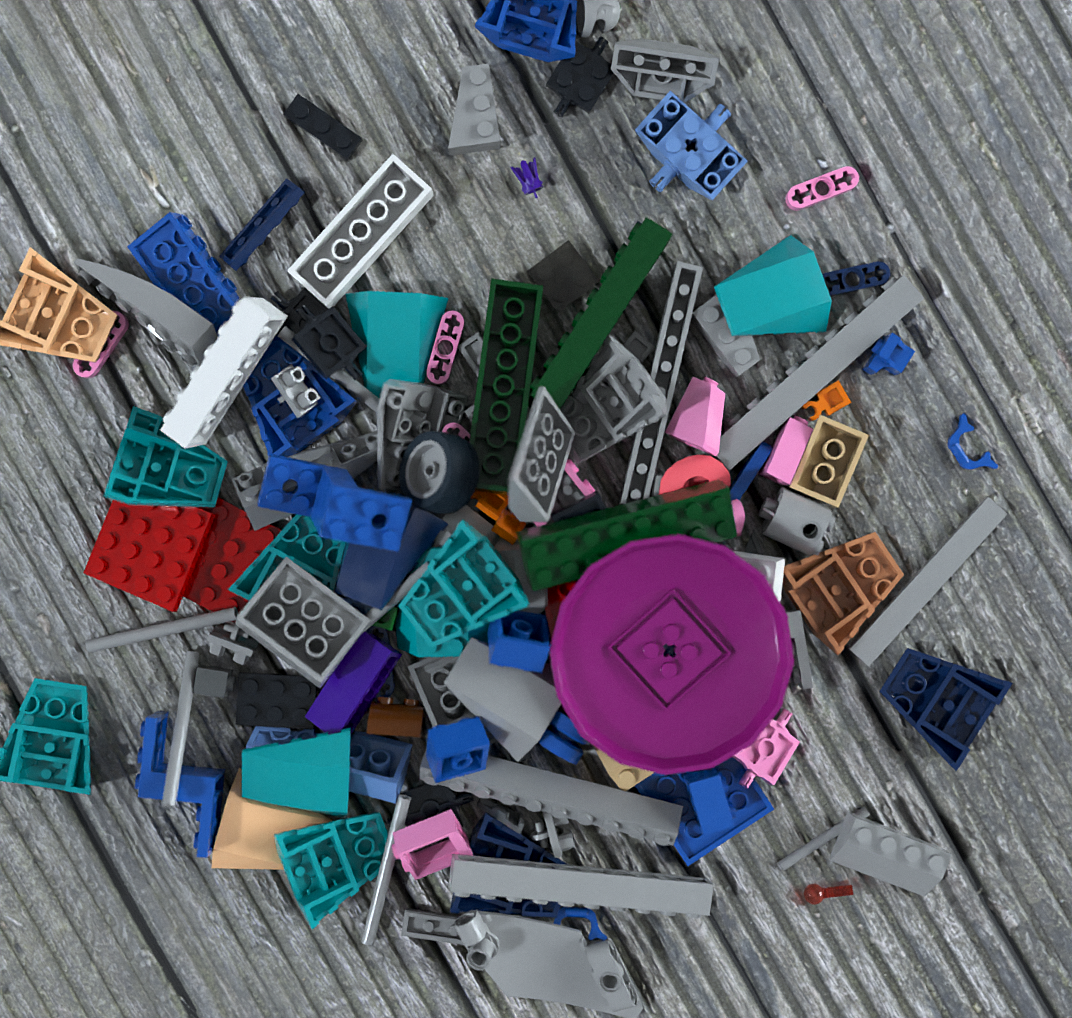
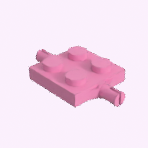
M787 709L782 710L776 721H770L753 745L732 756L746 769V772L739 781V784L744 788H749L755 776L760 777L769 785H775L800 743L785 727L793 715Z

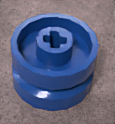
M558 708L550 721L552 726H547L538 742L556 756L577 765L584 752L573 740L584 745H590V742L579 734L568 714Z

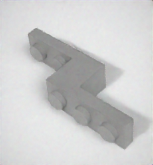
M786 610L795 668H792L794 684L798 683V687L801 689L813 688L801 610Z

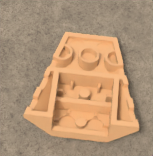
M30 247L19 269L23 273V277L2 321L0 320V345L96 363L118 315Z
M239 768L224 807L213 847L211 868L284 870L276 850L274 834L332 822L333 819L322 813L242 797V768Z

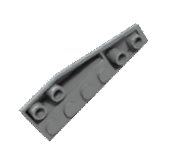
M78 258L74 261L79 271L77 275L87 285L92 284L101 295L113 301L161 341L162 346L170 353L177 352L181 355L182 361L190 367H193V365L197 367L203 363L206 358L204 356L205 351L211 344H215L218 337L211 322L173 295L152 283L106 265Z
M377 431L299 452L288 458L347 469L352 479H354L378 460ZM267 463L232 479L244 510L255 531L292 515V513L261 508L257 505ZM289 479L283 484V489L288 492L293 491L297 487V482L293 479Z

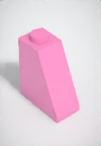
M692 377L665 433L681 443L717 456L720 445L725 393L717 388L718 383L710 378L704 377L703 380Z
M794 416V418L789 417L783 423L772 445L773 449L758 473L759 475L779 485L791 483L813 431V428L807 426L808 421Z

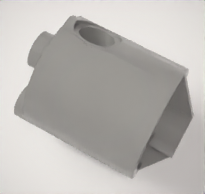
M784 487L778 491L774 500L768 497L765 498L758 516L764 518L761 529L762 535L809 556L812 554L819 555L824 541H822L825 531L830 532L835 523L831 508ZM813 524L810 529L803 530L805 525Z

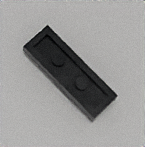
M300 94L296 95L283 114L289 121L347 161H349L363 141L359 135Z

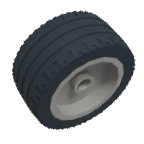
M426 431L416 436L405 450L400 464L399 480L403 496L412 500L411 505L430 512L448 514L459 511L471 500L479 481L480 465L473 445L459 436L440 431Z

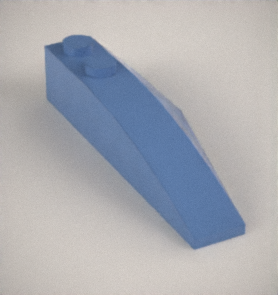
M256 726L246 744V749L272 743H278V745L291 743L292 739L297 738L302 740L316 738L317 734L321 733H316L315 729H304V731L298 732L291 731L290 728ZM355 731L354 735L351 734L349 792L396 804L405 781L413 744Z

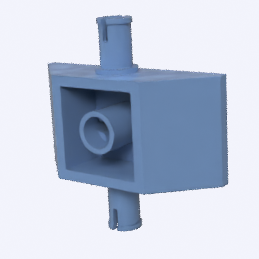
M669 91L635 129L636 133L651 154L664 165L649 180L653 187L662 180L657 185V191L662 192L676 176L691 190L713 200L748 162L716 132L731 116L728 109L723 112L725 106L718 104L717 108L707 119L702 120L673 92ZM687 145H691L694 147V150H690L689 152H687L685 149Z

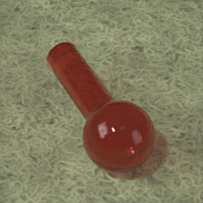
M809 884L804 889V898L812 905L821 903L824 898L854 895L852 885L822 888L818 884Z

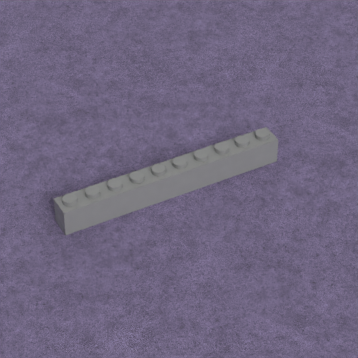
M677 261L674 266L649 372L651 378L666 397L667 415L635 432L618 505L649 498L703 270L701 266Z
M905 275L898 279L894 276L881 286L884 291L880 295L872 294L862 303L865 306L863 310L859 313L854 310L843 320L846 325L839 331L835 327L824 337L826 342L820 348L815 345L804 355L807 359L799 365L795 362L785 371L788 375L781 382L776 379L766 388L768 393L762 399L758 396L746 406L749 410L743 416L738 413L727 422L730 427L721 433L719 452L713 458L723 463L726 469L730 471L920 303L924 297Z
M426 750L420 766L419 780H423L429 785L438 784L449 787L456 792L465 791L473 793L479 798L500 800L506 805L515 804L526 807V809L533 812L542 811L549 813L556 818H569L576 820L582 825L592 824L602 827L609 832L618 831L636 839L645 838L653 840L659 845L673 846L678 835L683 809L681 805L488 756L485 770L438 783L434 781L426 758Z
M452 854L448 884L450 892H454V895L459 897H469L470 894H478L481 898L489 900L500 896L506 897L507 900L512 902L532 899V902L537 904H548V901H555L559 905L572 907L576 903L584 904V907L590 909L609 906L614 911H625V908H631L643 914H649L651 910L660 911L661 914L666 916H676V913H685L690 918H701V915L710 916L714 885L708 878L461 854Z

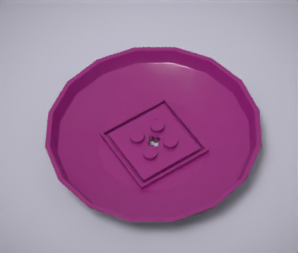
M683 535L632 541L592 564L562 602L550 646L556 696L579 734L619 764L663 775L713 768L753 745L781 709L794 664L788 615L764 574L726 546ZM665 644L669 646L676 645L673 656L669 653L663 654L665 652L663 647Z

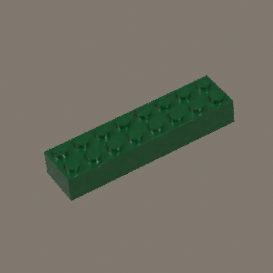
M648 217L644 219L643 223L637 221L628 237L630 243L628 245L622 244L613 260L616 262L615 266L609 265L600 280L602 286L600 289L594 287L585 303L588 305L585 311L580 309L572 321L571 326L574 329L571 333L567 331L564 333L557 346L560 349L557 355L551 354L543 366V369L546 371L541 378L537 375L531 384V400L535 401L539 387H544L558 408L561 409L595 354L599 351L604 340L610 334L673 235L671 232Z
M491 278L469 440L477 452L480 465L479 481L475 491L509 495V478L525 431L543 285Z
M720 480L516 532L526 579L533 591L580 579L592 564L632 541L683 535L717 543L737 537L730 490Z

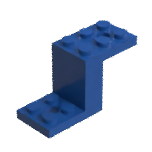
M269 454L257 505L261 508L308 516L311 518L319 536L323 538L399 551L412 500L408 497L358 488L347 469ZM293 479L297 482V487L293 491H285L283 489L284 482ZM383 514L385 515L383 524L379 526L371 524L374 515Z
M157 711L149 715L141 724L140 735L144 737L143 747H140L138 751V763H141V770L135 780V789H138L139 798L163 799L168 764L164 763L169 713L166 711ZM182 765L176 801L202 804V806L197 808L196 822H200L199 832L195 833L193 847L197 848L196 857L207 858L213 852L220 826L225 769Z

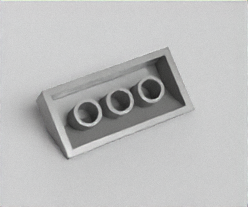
M847 811L842 829L836 839L829 860L926 896L943 879L952 854L940 846Z

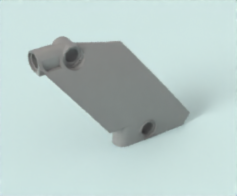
M478 909L464 913L454 922L463 945L468 950L466 958L468 965L475 970H485L506 997H521L565 1003L624 1018H637L643 1009L639 996L611 938L588 945L581 930L521 916L478 911Z

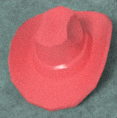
M699 454L688 456L675 462L666 470L660 482L659 495L715 480L722 481L730 488V473L723 463L712 456Z

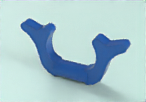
M966 414L959 415V424L948 438L947 443L959 466L967 470L981 466L997 469L998 464L991 460L990 452H984L977 461L968 459L959 445V438L963 433L973 431L974 427L968 424Z
M562 907L559 909L557 918L553 922L560 925L561 920L566 917L585 918L591 924V931L588 935L589 941L595 938L599 940L608 939L599 929L595 913L589 908Z

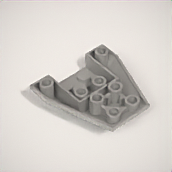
M389 379L384 383L377 408L378 488L401 490L399 480L400 464L408 445L416 436L423 432H442L443 428L449 423L460 424L468 398L467 395L431 384ZM451 428L447 430V432L452 435H454L456 429L452 430Z

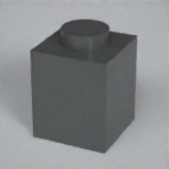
M207 665L197 667L193 693L220 698L229 696V693L234 691L236 677L232 676L233 670Z

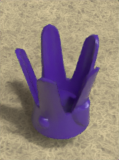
M534 157L533 162H529V164L525 160L521 161L522 171L518 167L510 168L522 184L524 195L534 193L537 199L536 191L542 189L543 185L542 181L538 178L536 158Z

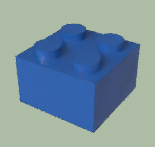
M517 610L502 618L491 621L487 630L489 664L542 673L550 650L546 615Z
M480 717L463 718L456 723L449 725L440 724L428 730L426 758L435 783L486 769L490 743Z
M714 767L683 774L695 819L702 834L707 835L734 827L732 818H736V812L733 803L725 795L726 792H729L725 776L721 772H717Z

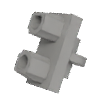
M291 364L273 376L271 380L281 393V396L277 398L279 403L286 401L296 417L299 418L318 404L317 401L320 396L315 389L307 388L303 382L305 374L300 367H293Z
M226 622L224 626L216 624L214 630L209 633L207 641L211 642L210 653L223 656L228 648L235 651L233 660L241 665L247 663L259 646V642L238 627L236 623L232 625Z
M543 812L547 828L544 829L542 821L535 822L536 831L530 834L531 840H539L540 846L546 848L548 847L547 838L549 837L554 858L562 857L563 851L575 847V841L572 831L558 835L556 826L568 824L569 818L560 819Z

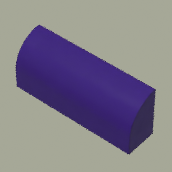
M365 631L359 636L333 671L305 717L323 732H328L329 735L340 733L341 729L350 728L351 736L399 661L402 653L379 637Z

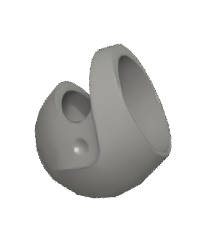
M578 0L576 11L578 35L588 38L596 21L601 33L610 31L620 18L621 8L618 0Z

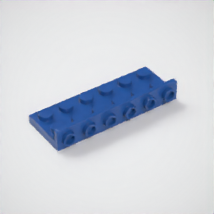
M169 212L127 247L155 286L173 295L211 322L219 337L218 331L220 327L230 320L234 314L232 309L237 301L240 300L235 292L237 288L229 278H225L222 274L220 263L214 257H210L206 251L207 245L203 239L195 235L191 230L192 224L189 219L183 214Z

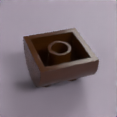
M378 697L377 702H371L367 734L423 737L424 706L419 705V700L404 699L403 704H393V698Z

